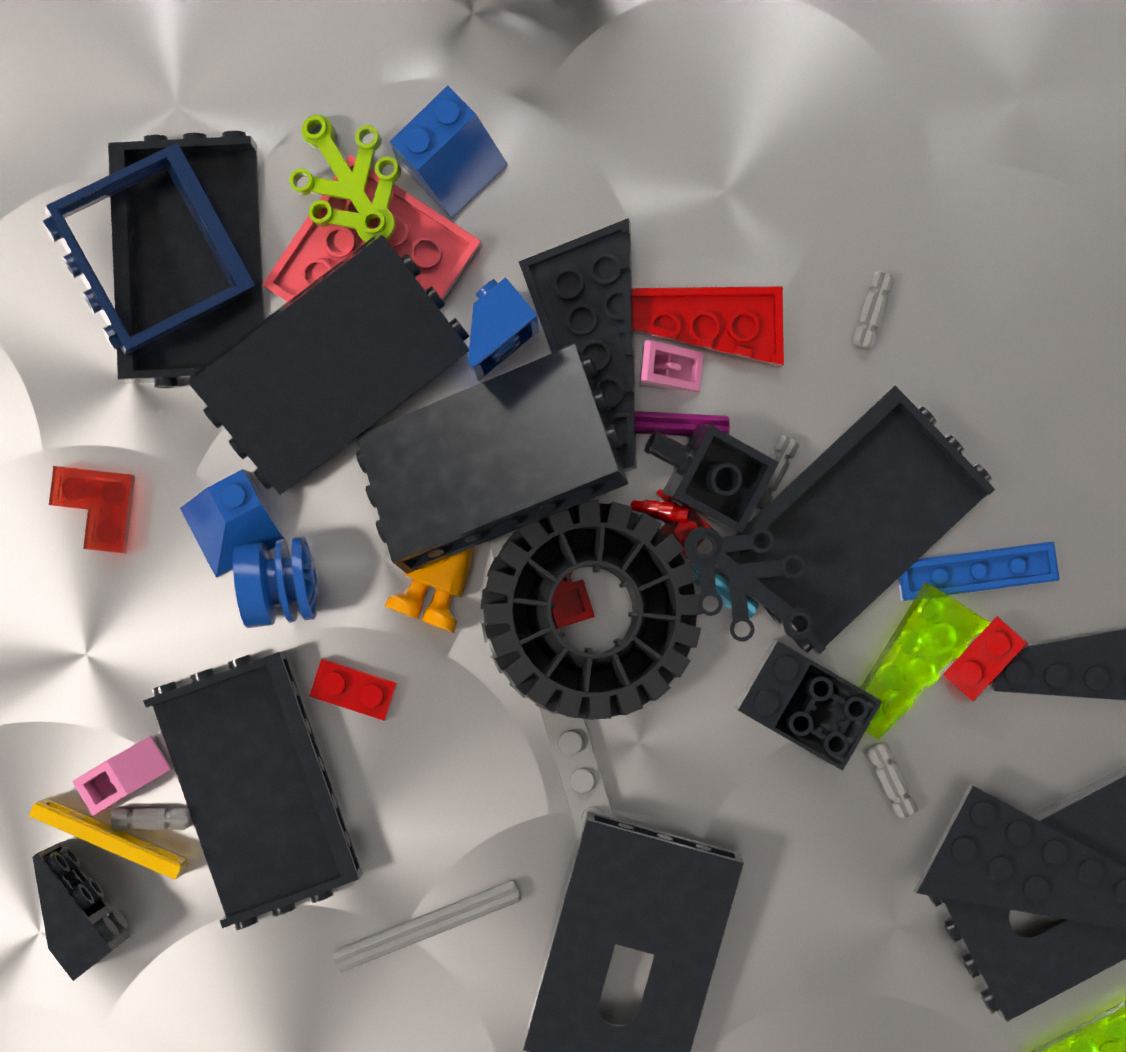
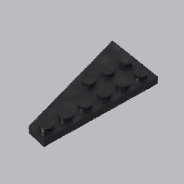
M627 218L518 261L551 353L575 344L583 356L590 355L593 359L599 376L594 378L593 381L596 390L602 389L609 403L610 412L605 413L608 425L614 424L620 435L623 446L617 448L625 472L637 468L631 222Z
M971 784L968 786L914 889L915 893L1126 930V867Z

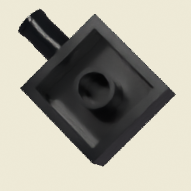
M698 424L686 446L662 434L661 431L655 430L644 448V452L647 454H651L673 466V473L662 492L663 495L687 508H691V510L722 527L738 533H743L779 464L778 461L708 424Z

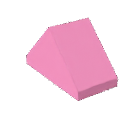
M645 340L642 350L639 387L700 392L704 353L652 340Z

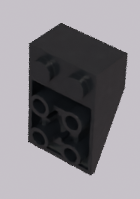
M772 640L734 708L843 771L883 701L783 643Z
M57 843L38 852L32 859L48 949L72 981H74L131 936L127 932L128 924L125 918L117 910L113 909L111 911L102 899L104 893L98 883L92 878L87 879L78 868L80 862L75 853L70 848L62 847L60 843Z

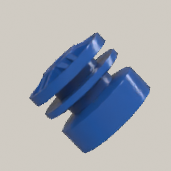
M304 536L292 539L291 554L285 539L277 540L273 559H270L263 542L234 547L233 576L236 599L241 619L247 629L273 625L276 620L277 606H281L283 614L289 623L297 620V603L301 616L305 621L316 618L317 597L319 596L318 575L314 558L310 553Z

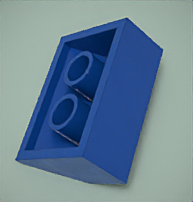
M506 277L499 283L493 279L485 284L476 293L479 299L473 304L468 363L474 377L478 381L482 380L539 333L537 314Z

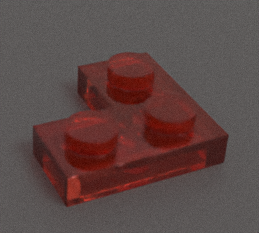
M53 466L49 505L88 510L83 549L126 554L135 475Z

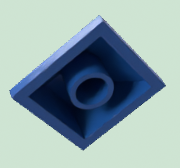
M244 469L207 487L180 507L216 578L233 570L235 546L263 542L267 551L275 548L277 540L285 539L251 472Z

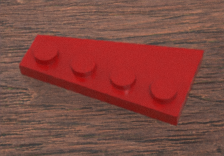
M783 286L632 288L633 332L780 367L784 365Z

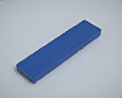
M1053 541L918 559L898 578L901 601L1059 581L1060 578Z

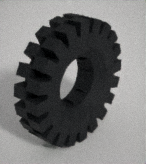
M588 500L523 526L515 531L503 544L502 550L493 559L486 575L488 580L486 588L482 590L480 609L483 610L484 623H481L485 643H489L493 654L490 657L499 673H504L510 681L509 685L523 698L530 699L536 703V706L551 713L571 718L595 720L611 719L613 716L628 715L643 709L644 704L649 701H656L671 689L669 686L674 678H680L691 661L687 658L690 649L697 648L701 628L696 627L697 615L703 613L698 606L701 594H696L693 582L698 581V577L692 562L686 563L680 554L684 548L673 534L666 535L659 529L661 526L660 522L646 513L639 515L632 512L631 506L617 502L604 504L599 503V500ZM593 567L594 573L600 572V569L612 573L621 581L619 584L620 588L626 587L631 598L632 612H628V617H632L630 627L622 640L617 638L613 641L616 646L608 651L592 654V648H585L584 652L574 649L562 639L565 634L563 632L558 634L554 626L551 608H555L556 603H552L553 594L562 579L565 582L571 579L569 573L577 568Z

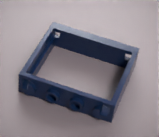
M178 143L46 205V215L48 218L42 221L53 242L61 240L68 253L62 257L73 278L81 276L88 289L82 293L93 314L101 312L108 325L102 329L109 344L114 350L120 347L124 356L252 292L255 287V283ZM167 169L231 287L130 337L65 218Z

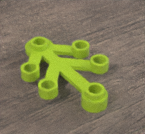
M318 114L308 117L302 125V136L312 148L321 151L339 181L314 177L308 170L299 168L291 173L289 178L290 186L299 195L313 193L350 200L358 211L356 213L335 210L327 201L317 200L309 207L308 214L310 219L320 227L335 225L356 229L359 237L365 242L379 231L386 240H389L394 233L396 223L393 214L388 208L394 184L401 176V167L394 158L385 156L380 158L375 164V173L380 179L372 203L365 193L374 154L382 142L381 135L371 125H364L357 130L355 140L359 145L352 172L334 143L336 130L333 124L323 115ZM318 124L322 125L321 131L319 133L311 134V130L314 126ZM367 134H374V139L371 143L363 144V138ZM385 166H394V170L390 175H382ZM308 177V182L304 187H297V182L300 178ZM322 208H327V215L322 219H317V212ZM374 218H380V225L375 229H369V222Z

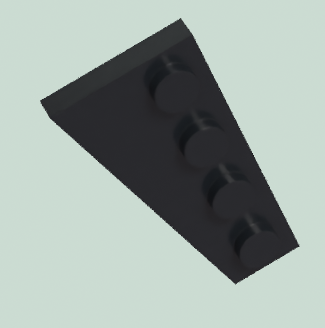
M1126 628L1027 645L992 682V691L1126 700Z

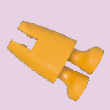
M475 547L408 574L404 573L403 576L412 580L408 589L404 593L389 596L384 607L418 620L428 587L435 588V593L421 621L455 633L458 623L450 612V603L452 596L460 598L463 596Z

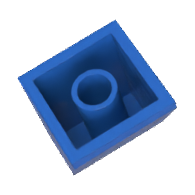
M448 85L389 141L397 163L451 219L508 166V163L477 114Z

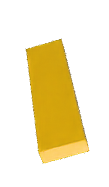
M48 798L34 803L29 817L174 880L184 874L189 863L182 856L122 830H113L106 823Z

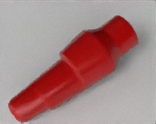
M632 500L630 505L633 511L656 516L659 520L671 524L675 522L687 524L691 513V508L682 507L676 502Z

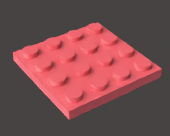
M349 155L346 162L353 172L356 158ZM372 169L370 170L365 190L371 203L373 202L380 179ZM335 175V177L333 178V180L339 181V180L337 179L336 175ZM394 184L388 210L393 214L396 225L393 235L387 241L400 258L406 254L409 255L421 271V274L416 279L424 290L432 286L440 298L444 300L481 245V241ZM324 195L319 199L327 201L335 210L358 213L350 200ZM327 208L320 209L316 214V218H324L327 215ZM308 216L262 286L288 302L364 244L365 241L359 237L356 229L335 225L320 227ZM380 218L372 219L369 222V229L377 228L380 225Z

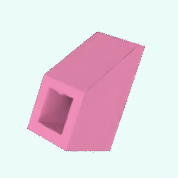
M149 736L104 761L72 782L90 813L94 816L169 772L172 768L154 738Z

